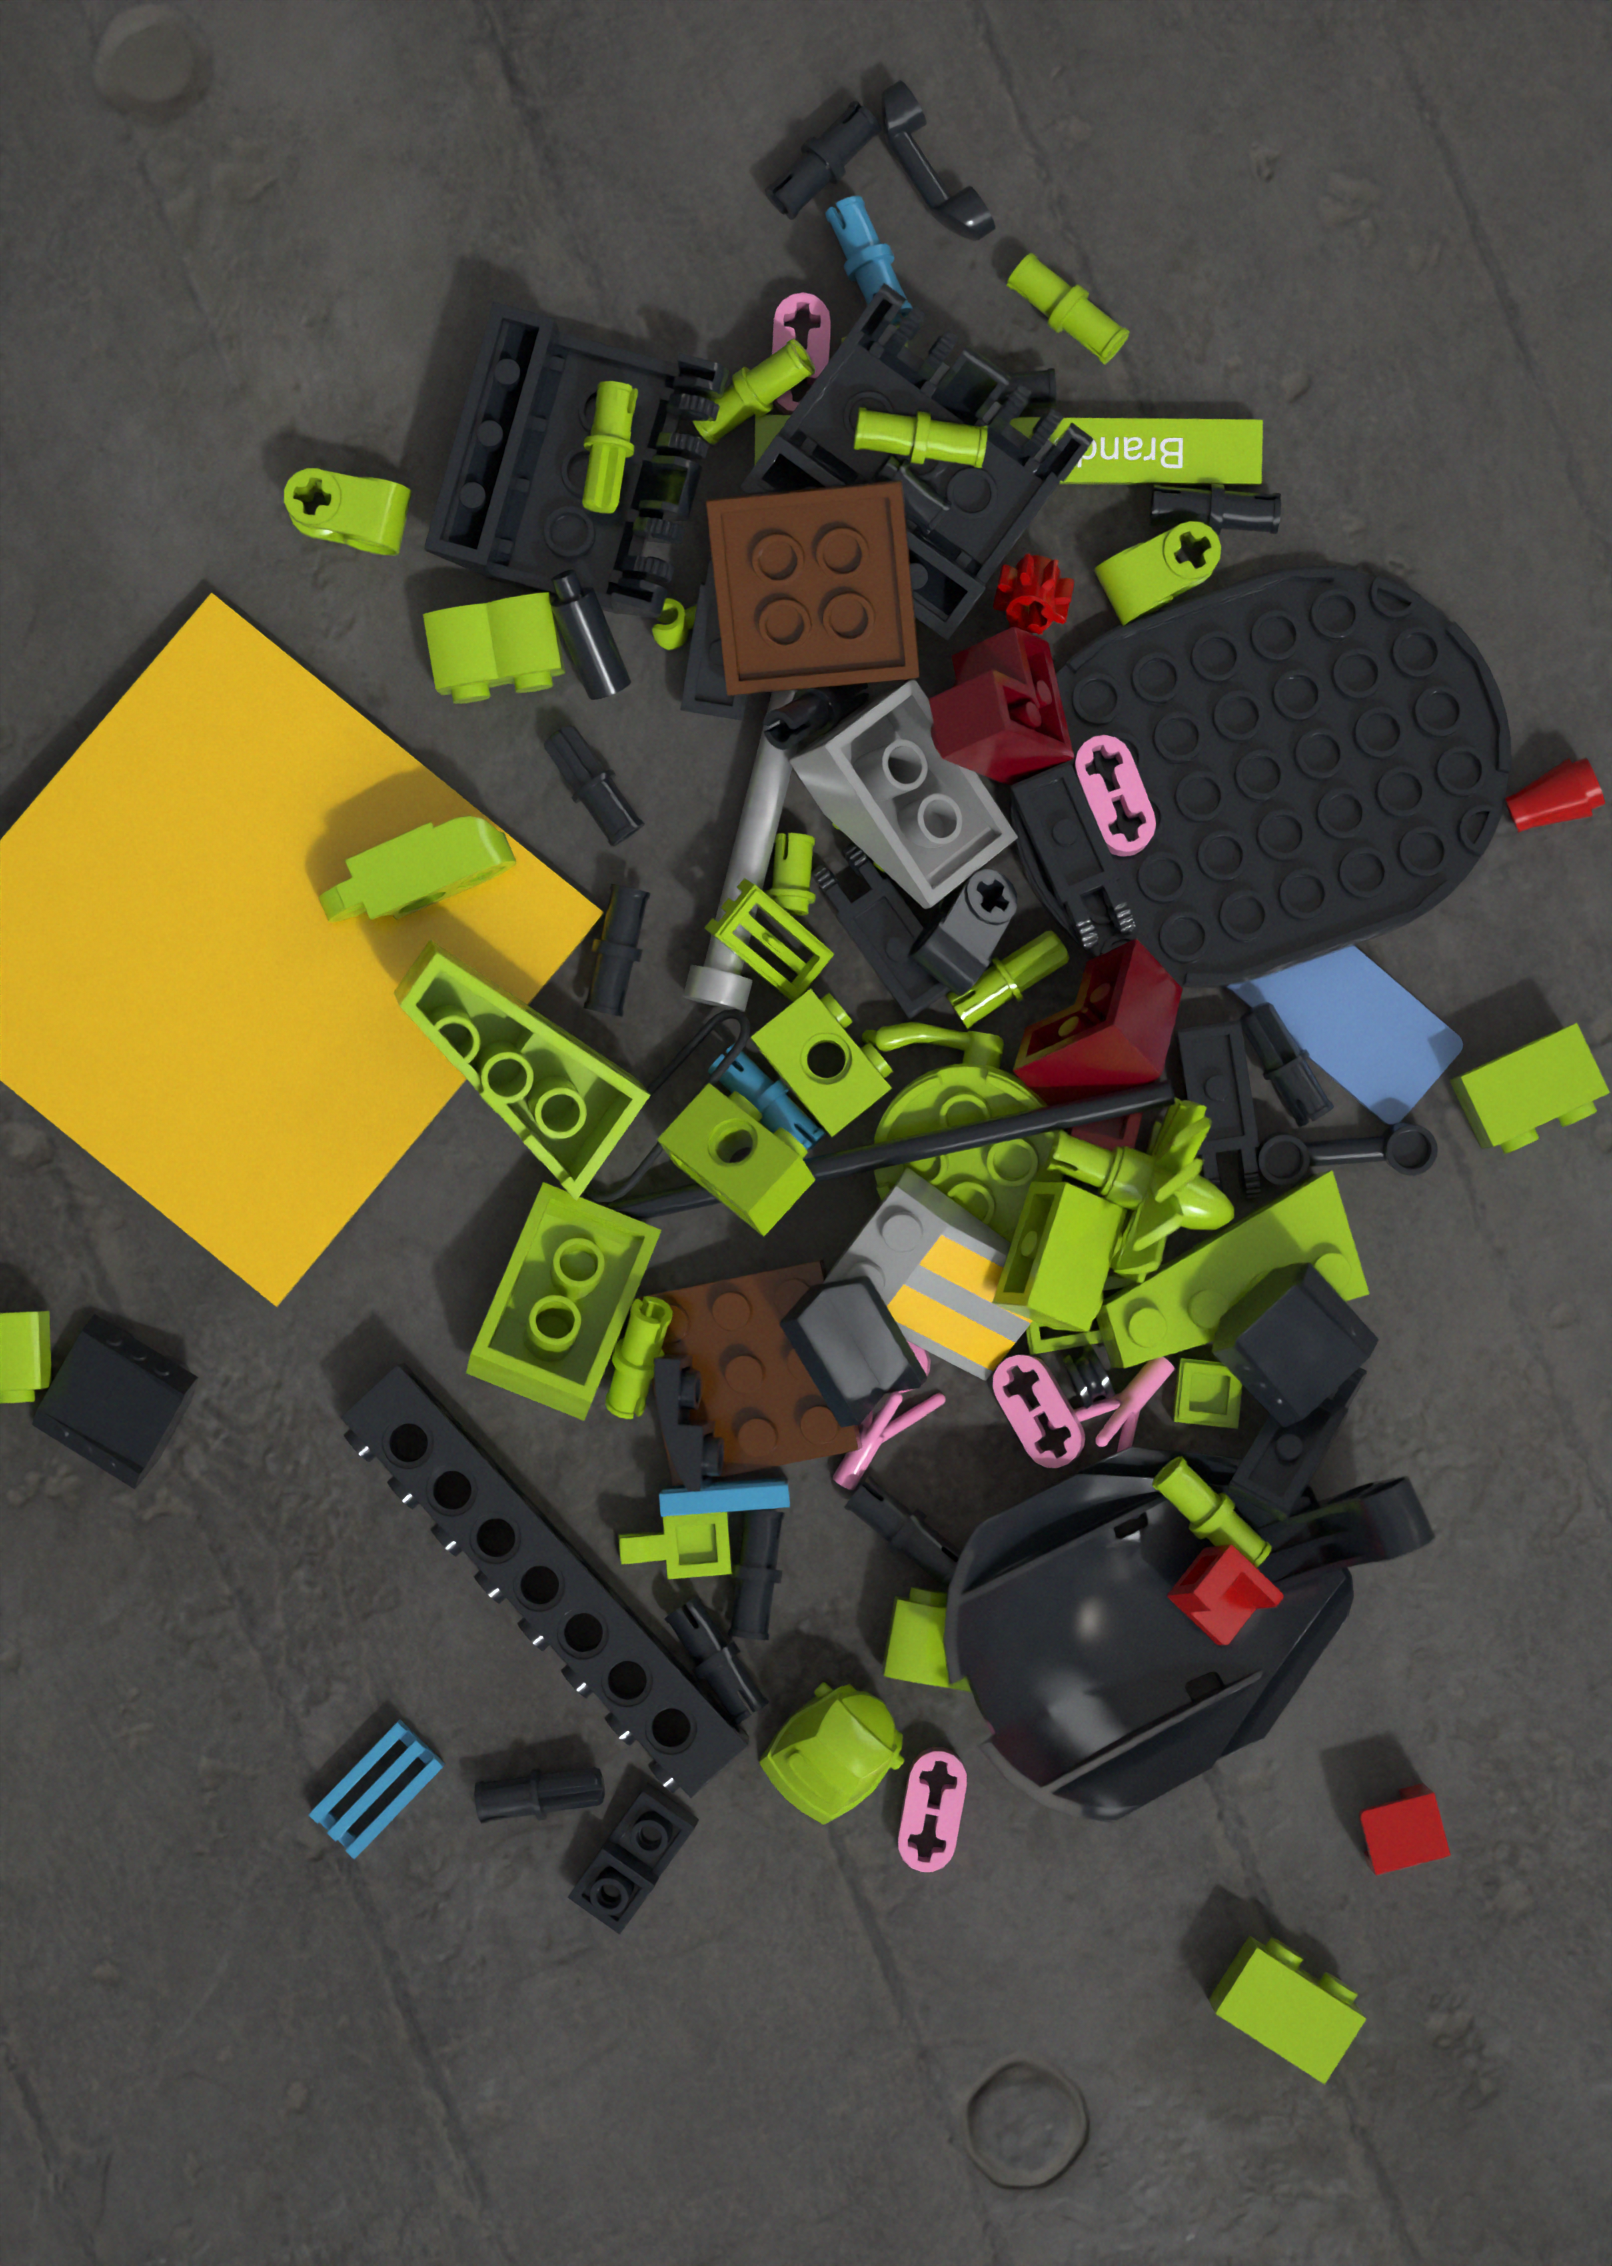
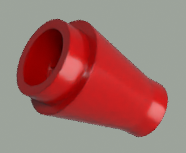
M1586 757L1573 763L1570 758H1567L1517 793L1504 798L1518 833L1534 827L1592 817L1593 809L1605 805V799L1599 782Z

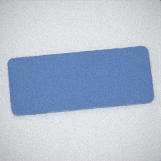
M1355 946L1261 979L1239 985L1226 986L1228 990L1250 1009L1266 1002L1273 1004L1298 1049H1307L1310 1054L1308 1059L1387 1125H1393L1402 1121L1463 1048L1462 1039L1457 1033Z

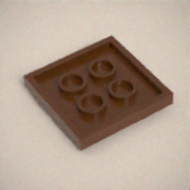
M902 480L710 498L706 501L727 696L920 678Z
M824 1260L648 1295L665 1301L673 1311L672 1320L667 1327L661 1348L664 1355H693L692 1371H700L702 1390L700 1405L697 1410H690V1419L715 1421V1437L723 1438V1469L721 1475L713 1476V1479L857 1451L863 1448L858 1425L840 1427L779 1325V1322L811 1286L823 1284L827 1277ZM643 1296V1297H639V1299L642 1301V1303H643V1298H644V1296ZM654 1377V1378H652V1386H653V1391H654L655 1400H656L655 1377ZM664 1439L673 1486L683 1485Z

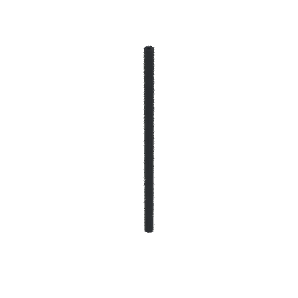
M1169 1079L806 1158L803 1161L815 1178L813 1183L1168 1107L1176 1105L1171 1080ZM696 1182L608 1202V1208L641 1221L722 1202Z

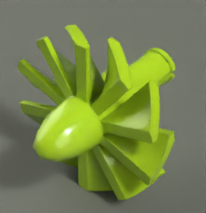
M1175 1097L1176 1105L1168 1106L1163 1122L1155 1121L1151 1129L1146 1154L1127 1146H1122L1121 1148L1115 1146L1110 1151L1070 1136L1062 1130L1057 1133L1055 1141L1058 1142L1053 1141L1048 1154L1045 1169L1049 1171L1054 1170L1098 1187V1194L1102 1195L1103 1199L1128 1209L1121 1229V1246L1117 1254L1112 1258L1110 1267L1114 1272L1139 1283L1144 1282L1148 1272L1157 1270L1161 1263L1166 1236L1178 1229L1179 1226L1191 1230H1216L1234 1218V1207L1227 1196L1210 1180L1197 1175L1200 1172L1203 1160L1197 1158L1193 1161L1210 1128L1211 1119L1204 1117L1207 1107L1193 1101H1181Z

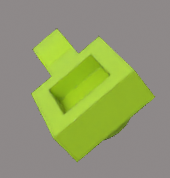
M727 1512L662 1516L663 1532L618 1534L621 1564L665 1560L667 1579L732 1574Z

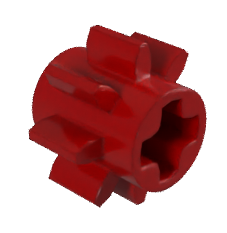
M1028 553L1016 564L1015 568L1003 564L998 587L996 588L993 608L999 611L1006 610V617L1010 623L1009 628L1015 626L1028 633L1041 635L1044 630L1050 627L1053 621L1060 624L1066 622L1069 603L1073 594L1074 579L1061 578L1058 560H1051L1039 555L1031 556Z

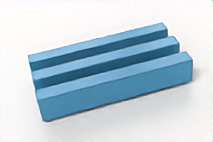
M785 1477L713 1482L712 1486L700 1492L687 1491L685 1485L664 1486L659 1493L660 1514L662 1517L790 1507L789 1481L785 1480Z
M399 1720L310 1812L309 1816L317 1824L320 1822L328 1830L327 1834L335 1842L338 1840L347 1848L345 1851L355 1859L446 1763L410 1728ZM400 1739L408 1748L354 1805L338 1819L330 1810ZM419 1757L426 1766L367 1828L356 1837L349 1830L350 1826Z

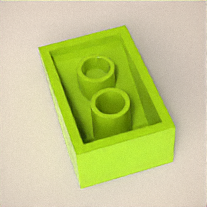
M543 1182L471 1351L466 1374L585 1421L662 1230L579 1197L576 1201L569 1192Z

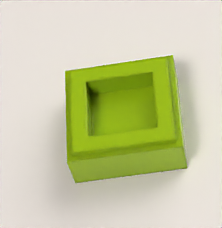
M1179 1358L1172 1421L1238 1429L1243 1384L1222 1362Z

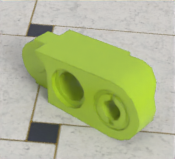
M465 816L454 818L434 827L432 822H429L346 859L345 862L352 878L335 885V887L321 894L319 901L328 922L331 923L355 917L365 912L368 913L370 920L385 915H393L397 920L495 878L512 868L517 861L504 832L498 831L485 819Z

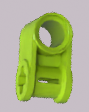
M306 468L296 472L288 480L284 489V503L294 527L303 535L310 538L346 544L374 554L394 556L400 552L412 491L401 484L384 479L354 477L319 468ZM315 492H322L328 506L319 505L315 515H308L301 501L312 502Z
M1189 521L1179 524L1146 543L1136 544L1098 565L1094 572L1124 626L1133 619L1157 611L1170 603L1173 598L1208 579L1220 560L1221 544L1217 534L1211 527L1202 522ZM1181 541H1186L1190 548H1196L1201 545L1205 550L1198 562L1199 568L1195 569L1190 561H1185L1181 564L1177 562L1175 557L1182 547Z

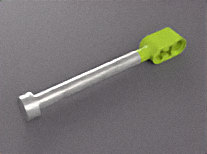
M800 689L772 691L767 713L791 702L795 693ZM780 720L770 726H763L715 919L718 922L726 913L721 909L724 902L728 898L735 901L742 893L736 887L743 878L751 881L761 890L763 888L793 768L789 760L796 755L799 744L798 742L788 750H780L768 742L763 731L779 724ZM756 904L748 913L754 919L758 908ZM739 924L733 934L748 946L751 934ZM711 935L704 967L690 966L683 997L719 1008L736 1009L745 1012L752 980L741 976L744 961Z

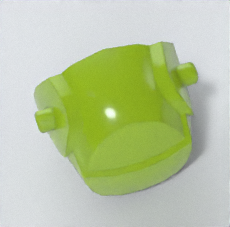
M822 1682L814 1691L817 1697L812 1698L790 1715L759 1760V1764L769 1780L783 1797L802 1813L823 1825L856 1807L877 1788L890 1767L897 1770L905 1761V1758L899 1753L902 1749L903 1735L896 1729L894 1717L884 1701L866 1691H856L850 1684L833 1690L828 1684Z

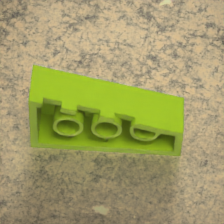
M429 940L393 992L399 1006L577 1201L646 1103L650 1094L640 1080L432 940Z
M1333 1170L1313 1174L1272 1201L1266 1202L1222 1231L1209 1236L1185 1253L1159 1266L1156 1271L1146 1274L1143 1283L1135 1281L1104 1299L1096 1318L1111 1367L1127 1368L1213 1342L1220 1318L1275 1268L1299 1262H1310L1345 1302L1369 1295L1370 1293Z

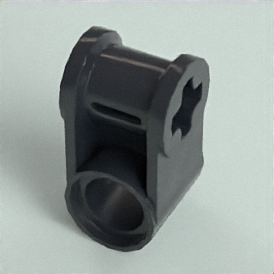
M984 869L974 873L965 882L962 889L959 888L951 891L940 901L929 923L923 928L912 944L907 957L958 996L964 995L978 981L993 957L995 946L1016 912L1018 900L1013 884L1005 875L996 870Z

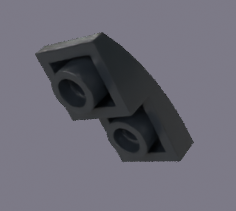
M666 1354L655 1358V1391L661 1429L670 1457L687 1491L700 1492L713 1485V1476H720L722 1473L724 1441L722 1437H715V1421L690 1419V1410H697L699 1408L702 1390L700 1371H692L693 1355Z
M647 1782L578 1880L568 1898L620 1935L654 1889L661 1874L691 1835L699 1819Z

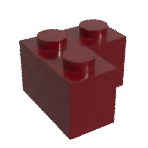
M1014 626L951 656L956 676L953 688L928 699L933 719L931 738L941 759L1011 786L1074 758L1048 641Z
M1137 938L1087 961L1075 1005L1025 1027L1013 1072L1048 1106L1153 1083L1158 1077L1162 1076L1183 988Z

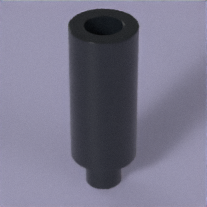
M574 569L555 575L551 580L559 598L551 603V608L588 698L591 700L602 699L620 692L630 685L631 679L594 588H582Z

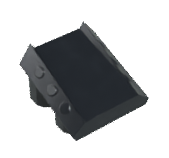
M1299 1262L1270 1271L1220 1318L1218 1330L1212 1343V1353L1283 1427H1287L1303 1420L1371 1357L1379 1339L1310 1262Z
M94 1314L79 1334L44 1396L32 1425L128 1486L136 1489L159 1461L190 1406L198 1376L191 1373L187 1364L173 1356H163L135 1339L130 1332L118 1325H112Z

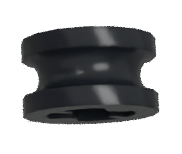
M1091 1344L1084 1346L1082 1355L1077 1358L1071 1357L1069 1354L1061 1357L1068 1376L1085 1409L1092 1407L1094 1398L1099 1395H1103L1107 1399L1115 1396L1109 1378Z

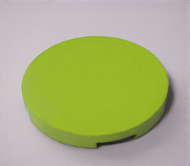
M980 1064L944 1066L917 1077L896 1095L878 1125L874 1144L1048 1105L1021 1079L1001 1069ZM1060 1130L874 1170L878 1185L877 1191L881 1200H883L908 1167L1008 1242L1012 1243L1031 1182H1062L1064 1174L1045 1169L1053 1141L1058 1142L1055 1140Z

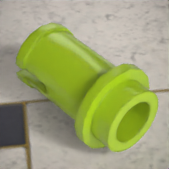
M784 833L776 834L774 840L775 853L772 889L766 890L765 894L789 915H807L809 904L814 903L816 900V895L810 892L812 854L815 838L805 834L789 833L787 839Z

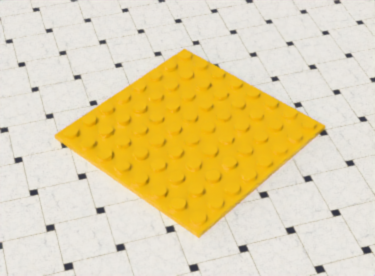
M211 593L0 840V1081L273 1305L278 1307L467 1080L403 1011L393 993L429 940H432L529 1005L601 919L604 912ZM465 816L485 819L498 831L504 832L517 861L512 868L495 878L397 920L393 915H385L370 920L368 913L365 912L355 917L331 923L328 922L319 901L321 894L335 887V885L352 878L345 862L346 859L429 822H432L434 827L454 818Z

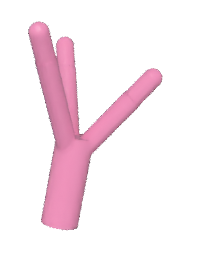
M1164 1357L1150 1360L1121 1393L1109 1399L1105 1398L1094 1402L1093 1406L1085 1409L1084 1406L1074 1409V1412L1081 1422L1117 1409L1097 1435L1095 1442L1100 1447L1106 1446L1122 1426L1117 1452L1132 1447L1140 1410L1175 1368ZM1048 1420L1047 1425H1048L1049 1429H1051V1430L1060 1429V1428H1055V1427H1053L1052 1424L1050 1423V1421Z
M891 1393L873 1422L871 1411L859 1425L863 1448L845 1454L832 1477L833 1480L849 1490H855L880 1445L945 1403V1396L942 1393H936L889 1422L902 1401L901 1393Z

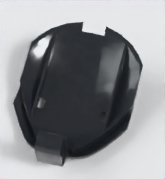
M1129 1447L1051 1483L1013 1506L977 1524L959 1556L948 1588L943 1643L949 1685L966 1676L977 1707L992 1734L978 1748L1006 1780L1047 1808L1081 1819L1113 1823L1181 1784L1212 1769L1216 1761L1265 1739L1349 1616L1354 1599L1353 1577L1349 1567L1392 1560L1416 1551L1436 1539V1535L1409 1476L1366 1483L1319 1502L1313 1489L1307 1485L1287 1521L1283 1522L1228 1492L1229 1484L1242 1463V1458ZM1176 1457H1182L1186 1464L1217 1495L1220 1493L1227 1494L1235 1502L1233 1510L1265 1542L1267 1541L1272 1546L1269 1555L1257 1569L1283 1593L1284 1598L1277 1607L1256 1609L1228 1645H1217L1166 1596L1204 1548L1215 1546L1207 1537L1199 1539L1189 1530L1190 1521L1159 1490L1152 1486V1482L1157 1474ZM1140 1514H1143L1145 1524L1141 1529L1121 1539L1115 1536L1114 1527L1129 1519H1138ZM1210 1672L1214 1673L1221 1686L1192 1700L1185 1690V1684Z

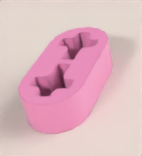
M807 293L792 294L782 300L775 312L772 355L784 347L789 340L795 339L794 328L784 326L785 322L795 321L797 311H809L810 321L820 323V328L809 330L807 349H805L813 361L816 370L814 375L806 377L807 383L813 385L829 362L830 314L824 302L815 295ZM789 390L773 401L778 410L784 415H792L799 405L798 402L793 401L792 393Z
M1107 735L1092 737L1084 742L1078 750L1074 759L1073 769L1110 853L1123 857L1135 855L1146 847L1154 835L1156 827L1154 811L1127 746L1116 737ZM1101 750L1105 759L1116 757L1119 765L1111 773L1116 790L1108 793L1100 774L1089 776L1086 768L1091 765L1094 759V751ZM1120 799L1128 818L1139 816L1142 825L1134 833L1135 841L1127 842L1123 833L1111 834L1109 827L1117 819V813L1112 802Z
M1020 1354L1006 1358L998 1365L993 1375L992 1387L996 1399L1025 1450L1036 1463L1047 1468H1059L1071 1464L1080 1456L1084 1448L1085 1433L1082 1424L1050 1368L1043 1360L1033 1355ZM1015 1366H1018L1023 1372L1035 1371L1039 1377V1381L1033 1384L1032 1391L1041 1406L1034 1410L1023 1394L1011 1396L1008 1392L1007 1386L1014 1381L1011 1370ZM1044 1412L1053 1427L1060 1428L1066 1426L1070 1430L1071 1437L1067 1438L1064 1442L1067 1453L1062 1457L1054 1449L1044 1452L1040 1448L1038 1441L1042 1440L1046 1433L1037 1416Z
M930 1747L921 1751L912 1761L906 1784L898 1828V1849L902 1859L911 1868L920 1872H934L943 1868L951 1860L956 1848L967 1787V1773L962 1760L953 1751L944 1747ZM935 1761L946 1762L948 1774L956 1777L954 1785H943L938 1805L928 1803L929 1784L928 1781L920 1779L919 1776L922 1770L932 1771ZM926 1814L935 1815V1834L937 1838L945 1840L942 1848L932 1847L929 1857L918 1856L917 1845L909 1842L908 1838L910 1834H921Z

